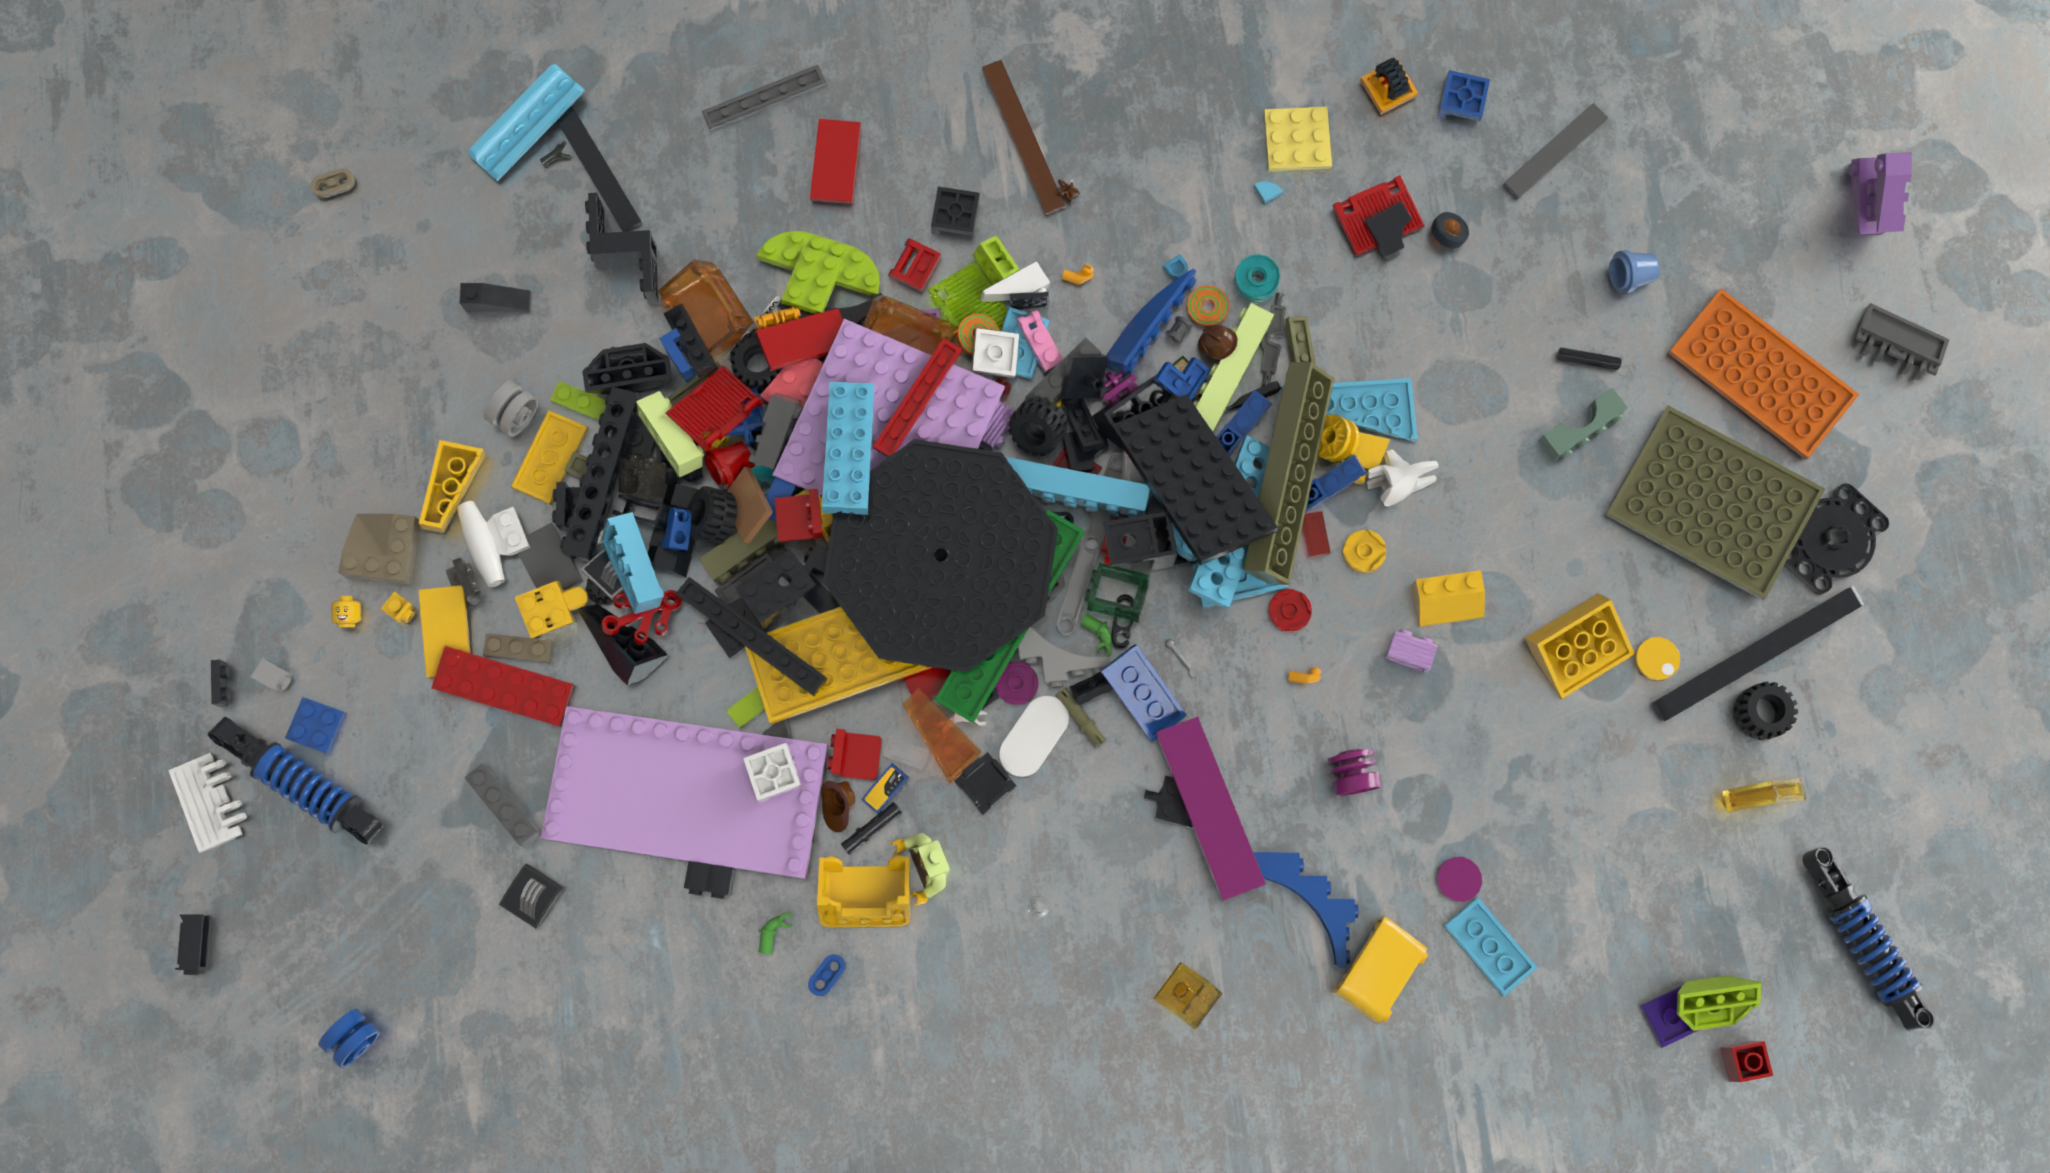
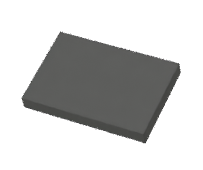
M552 522L526 536L531 548L519 552L518 555L536 588L560 581L563 590L582 581L572 559L566 557L561 552L560 544L562 540Z

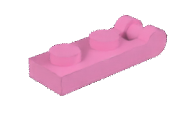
M1033 310L1030 312V315L1017 318L1018 326L1043 372L1045 373L1055 368L1063 358L1042 322L1040 313L1037 310ZM1034 323L1036 327L1033 330H1030L1029 324Z

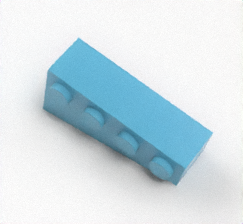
M633 512L608 518L601 542L634 614L660 607L664 592L658 584Z

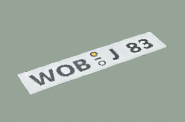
M776 296L761 315L771 313L781 302V297ZM755 322L739 339L741 343L744 341L743 337L747 336L750 338L757 330ZM732 349L724 358L730 360V356H733Z

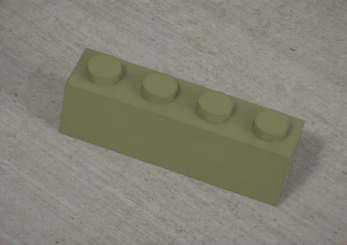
M768 519L749 544L744 543L737 532L725 540L723 544H719L699 558V561L716 585L719 582L722 584L732 577L731 574L735 571L745 569L750 565L752 559L764 555L772 545L775 544L777 546L782 543L778 540L777 522Z

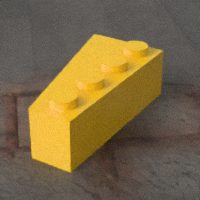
M439 440L419 520V525L422 529L445 533L457 510V506L460 505L486 457L484 449Z

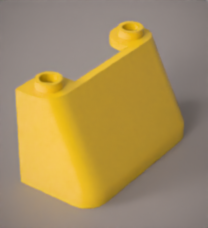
M835 856L819 858L817 909L820 924L829 928L902 927L910 923V856H893V858L888 860V866L843 867L842 861Z
M1381 916L1377 919L1373 926L1376 931L1369 934L1370 937L1348 972L1344 974L1341 982L1336 984L1331 994L1376 1024H1380L1382 1021L1384 1023L1387 1022L1392 1014L1390 1008L1418 964L1422 965L1428 957L1426 946L1386 916Z

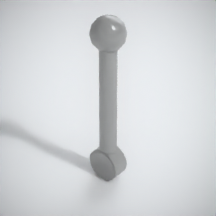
M1166 640L1165 645L1173 650L1189 670V676L1195 677L1198 674L1197 669L1189 665L1174 646L1173 640Z

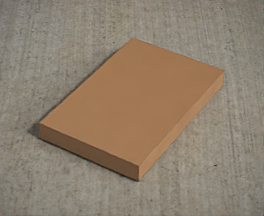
M744 467L727 492H731L737 502L735 527L742 541L749 544L772 515L773 511L752 469Z

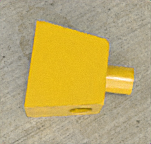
M1359 432V445L1353 455L1357 456L1368 473V470L1380 465L1390 439ZM1366 475L1353 483L1364 484Z

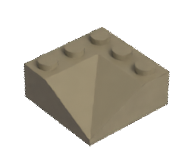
M356 514L342 550L338 573L349 579L411 586L421 532L419 519L415 516L400 514Z

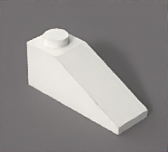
M1036 261L985 289L980 299L982 302L1009 301L1010 295L1047 292L1050 281Z

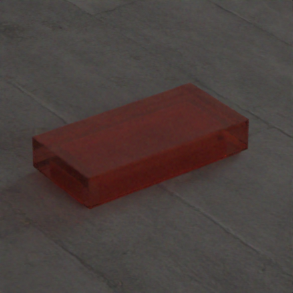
M1323 511L1305 514L1302 528L1308 558L1330 555L1331 551Z

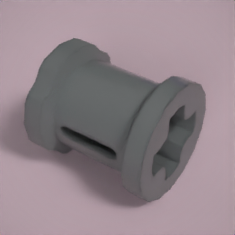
M1177 316L1175 318L1176 322L1170 331H1166L1165 336L1170 341L1180 345L1186 332L1191 330L1193 326L1187 319Z

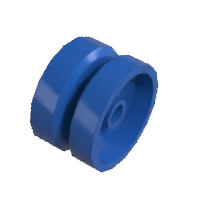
M353 1009L342 1016L325 1032L318 1042V1045L325 1053L334 1052L333 1061L340 1068H344L357 1060L380 1035V1031L372 1023L364 1025L366 1016L359 1009Z

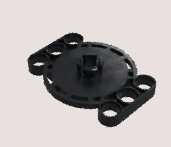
M1841 484L1833 491V497L1819 500L1818 504L1828 503L1820 508L1815 507L1792 549L1793 558L1787 559L1784 564L1806 587L1818 595L1824 594L1832 588V579L1847 578L1865 568L1873 557L1876 548V535L1881 534L1889 527V519L1851 484ZM1840 489L1849 491V499L1841 498L1839 494ZM1858 503L1866 507L1865 514H1859L1856 511ZM1877 518L1882 521V529L1874 528L1872 524L1873 519ZM1830 532L1838 535L1839 544L1833 543L1830 545L1828 543L1832 540ZM1868 541H1871L1869 553H1867L1866 550L1868 548ZM1861 559H1866L1864 563L1859 568H1857L1856 564L1859 563ZM1801 563L1808 565L1810 570L1807 575L1800 572L1799 565ZM1847 569L1851 571L1848 574L1840 575V572H1843ZM1818 578L1826 582L1824 590L1817 588L1815 583Z

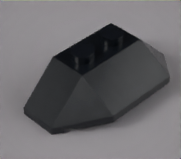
M647 343L603 349L591 361L588 367H585L582 371L585 392L602 395L610 393L612 387L632 392L654 389L672 379L669 357Z

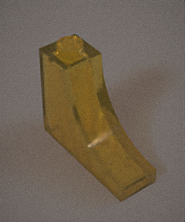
M1802 778L1771 780L1722 790V802L1727 813L1807 800Z

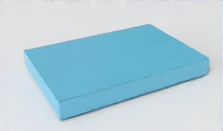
M1008 307L1001 332L1019 334L1015 376L1031 381L1037 359L1017 323V318L1021 316L1026 317L1030 313ZM1041 317L1047 329L1049 320ZM1034 323L1029 324L1030 330L1036 328Z

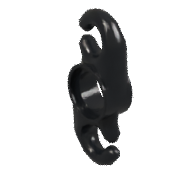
M1127 594L1120 595L1117 601L1120 603L1123 600H1128L1130 603L1129 607L1123 608L1120 604H1117L1116 614L1113 619L1111 638L1113 645L1117 648H1125L1129 645L1128 640L1119 643L1116 638L1119 634H1123L1127 639L1130 638V630L1134 619L1135 601L1132 596ZM1119 616H1127L1130 621L1129 625L1126 627L1119 626L1117 624Z

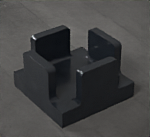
M988 752L981 758H977L954 780V783L982 815L986 814L1017 787L1009 777V774Z

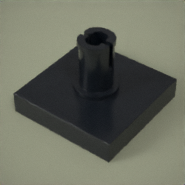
M1104 354L1068 355L1061 397L1065 399L1100 398L1101 391L1105 386L1104 375L1108 356Z

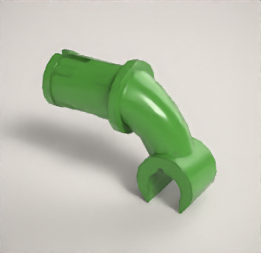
M1087 613L1080 625L1096 633L1098 638H1101V643L1096 648L1097 654H1099L1101 648L1106 647L1107 653L1104 657H1109L1112 654V638L1107 622L1103 623Z
M784 912L780 916L770 919L759 929L758 932H761L758 953L772 954L774 933H777L775 930L781 926L784 928L793 926L782 921L786 916L794 917L791 913Z

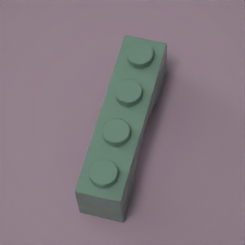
M1613 388L1600 395L1589 405L1591 409L1589 425L1574 429L1560 423L1538 440L1553 461L1559 457L1562 460L1573 453L1572 448L1577 445L1581 448L1590 441L1588 437L1594 433L1596 436L1600 435L1607 429L1606 425L1612 421L1615 424L1625 417L1623 413L1628 407Z

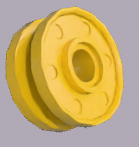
M1336 414L1327 415L1318 456L1334 463H1342L1356 452L1359 445L1360 434L1355 423Z

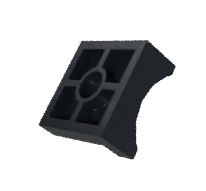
M938 186L931 222V233L940 234V231L973 236L980 193Z

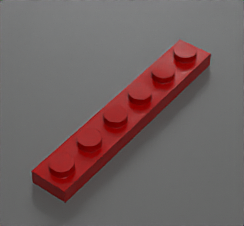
M945 338L942 339L874 443L873 449L886 457L898 451L962 353L960 347Z

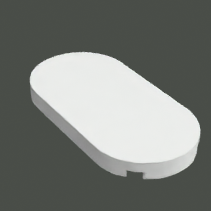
M1041 696L1034 699L1001 745L999 755L1003 768L1009 774L1015 777H1026L1036 773L1055 747L1069 722L1068 710L1059 699L1052 696Z

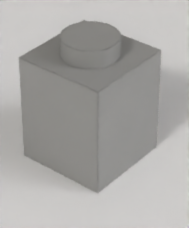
M262 658L251 678L281 693L290 684L292 674Z

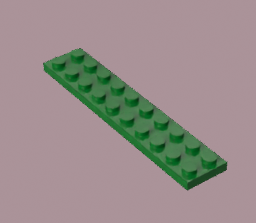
M1047 509V515L1058 527L1048 592L1049 596L1086 531ZM1029 629L970 672L952 671L934 701L974 724Z

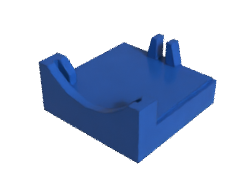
M1449 70L1445 78L1443 96L1437 116L1446 118L1447 114L1481 121L1490 79Z
M675 328L659 339L687 384L697 374L693 368L691 369L681 353L683 349L677 341L681 335Z

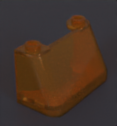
M692 260L658 290L662 297L661 301L666 307L674 308L681 303L683 304L712 358L735 345L754 323L721 270L712 262Z
M879 295L872 300L863 325L865 328L930 355H933L943 338L953 343L959 327L951 322L884 295Z

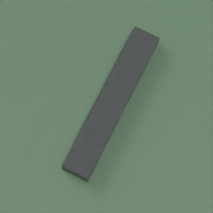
M815 65L702 111V114L710 132L827 85L819 65Z
M1594 103L1591 104L1507 179L1503 186L1518 200L1602 125L1608 117Z

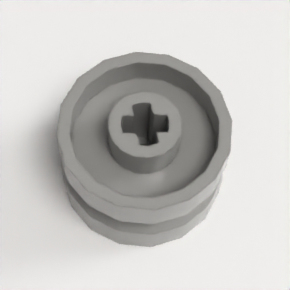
M507 381L490 398L484 411V419L494 426H500L502 432L510 437H514L532 420L537 410L539 399L529 391L523 392V388L514 381Z

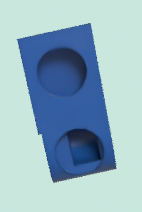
M674 507L669 510L665 539H662L661 544L662 548L679 551L688 550L691 530L690 510Z

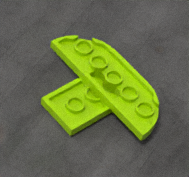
M789 231L769 239L756 254L757 260L793 271L781 298V303L813 314L824 312L835 285L872 297L879 294L880 278L876 265L863 251L847 244L809 232Z

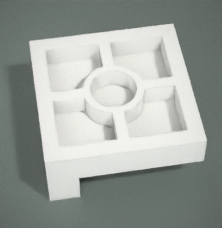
M787 743L743 758L758 802L768 801L771 797L801 787L797 774L798 770L795 767V762L792 759Z

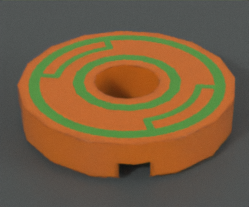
M1211 285L1200 286L1193 290L1188 298L1187 314L1200 327L1207 328L1211 325L1220 324L1228 315V297L1218 287ZM1210 302L1213 304L1214 309L1205 311L1202 308V304Z
M981 313L965 317L958 326L957 342L963 351L972 356L974 349L973 331L976 328L999 331L996 322L989 316Z

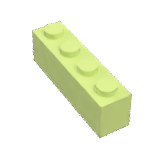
M658 391L636 401L638 416L679 477L703 467L702 457H704L702 448L699 445L696 446L693 439L665 414L672 408L671 402L667 397L664 398L661 392Z

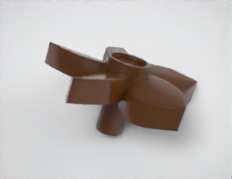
M1061 179L1058 180L1062 188L1057 191V194H1065V198L1069 203L1073 197L1080 195L1079 190L1074 187L1073 180H1070L1068 183Z

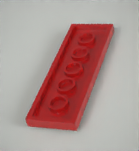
M445 646L431 689L561 727L574 684Z

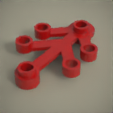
M667 590L664 592L660 607L638 614L631 612L619 618L608 615L602 620V630L607 635H614L619 631L620 627L643 618L639 630L634 634V641L637 644H644L648 639L647 632L654 613L662 610L660 620L655 623L654 632L659 636H663L667 633V623L671 612L680 608L682 599L675 594V590ZM619 593L615 595V607L619 609L624 607L632 608L625 594ZM623 599L625 602L619 603L617 600ZM667 600H673L674 603H668ZM608 625H612V626H614L615 628H614V629H608L607 626H608ZM663 626L665 629L659 630L657 627ZM641 634L644 635L645 638L639 639L637 636Z

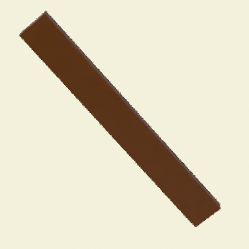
M1002 60L983 66L982 71L1045 216L1065 209L1063 199L1060 194H1057L1058 188Z

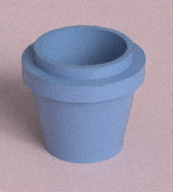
M1628 250L1618 251L1613 255L1609 264L1611 283L1622 294L1631 293L1638 287L1657 281L1660 274L1659 261L1652 253H1631Z

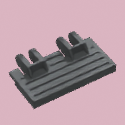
M1872 303L1866 307L1855 338L1864 343L1861 355L1867 356L1871 352L1872 346L1877 347L1874 355V361L1876 362L1882 359L1886 347L1889 346L1887 354L1904 361L1901 370L1902 374L1906 375L1911 370L1912 364L1917 366L1913 377L1917 381L1922 377L1927 364L1926 372L1934 376L1937 374L1949 343V339Z

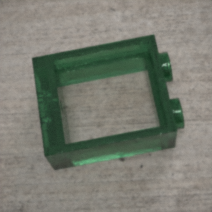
M1099 562L1097 570L1093 569L1090 582L1093 583L1092 588L1086 591L1085 601L1088 602L1087 610L1139 623L1150 583V575L1116 566L1111 567L1108 564ZM1102 576L1138 585L1133 606L1096 598Z

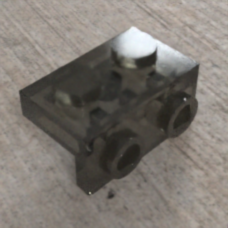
M461 557L452 560L454 567L446 570L451 586L462 585L466 596L467 608L482 603L479 596L482 593L478 583L473 580L472 574L474 572L469 562L466 563Z

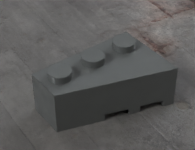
M780 393L771 395L762 421L764 424L761 435H757L756 442H758L755 455H750L748 461L771 469L777 467L794 430L795 422L799 419L803 408L800 407L801 400Z

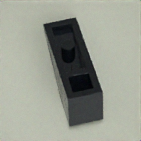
M486 283L460 284L459 303L466 312H530V290Z

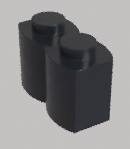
M688 861L684 888L689 889L688 894L702 896L703 892L711 893L712 898L724 899L725 895L731 896L735 869Z

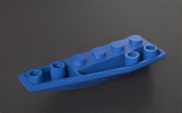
M1191 269L1157 293L1127 324L1106 354L1108 356L1106 365L1108 369L1116 374L1121 372L1123 379L1127 374L1131 375L1138 365L1139 357L1143 358L1150 348L1151 340L1155 341L1161 333L1159 329L1161 325L1169 322L1173 315L1171 312L1173 308L1181 305L1185 298L1183 295L1187 289L1191 290L1197 281L1195 279V269Z

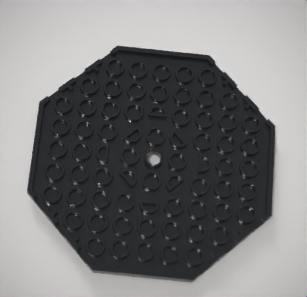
M913 439L870 471L868 515L854 514L852 512L842 513V511L834 513L823 583L880 660L968 673L1045 617L1058 527L1047 515L1035 496L1029 491L1026 484L1012 468L1002 452ZM942 549L946 551L947 558L939 562L935 559L934 554L937 550Z

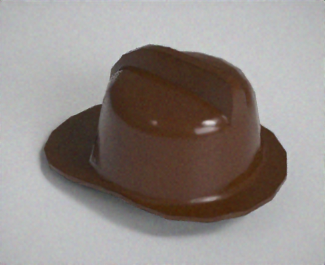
M1219 324L1203 329V333L1198 340V350L1212 359L1221 360L1229 357L1235 351L1238 338L1233 330Z
M826 781L821 788L823 818L830 830L842 832L848 825L849 811L855 804V795L847 781L841 783Z

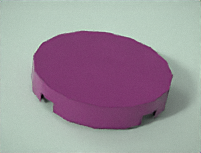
M1009 662L995 686L996 692L1000 699L1007 704L1014 706L1024 705L1031 701L1037 693L1039 687L1038 676L1034 669L1024 662Z
M1454 857L1445 861L1440 866L1436 875L1440 893L1454 902H1465L1474 898L1482 886V874L1479 867L1472 860L1465 857Z

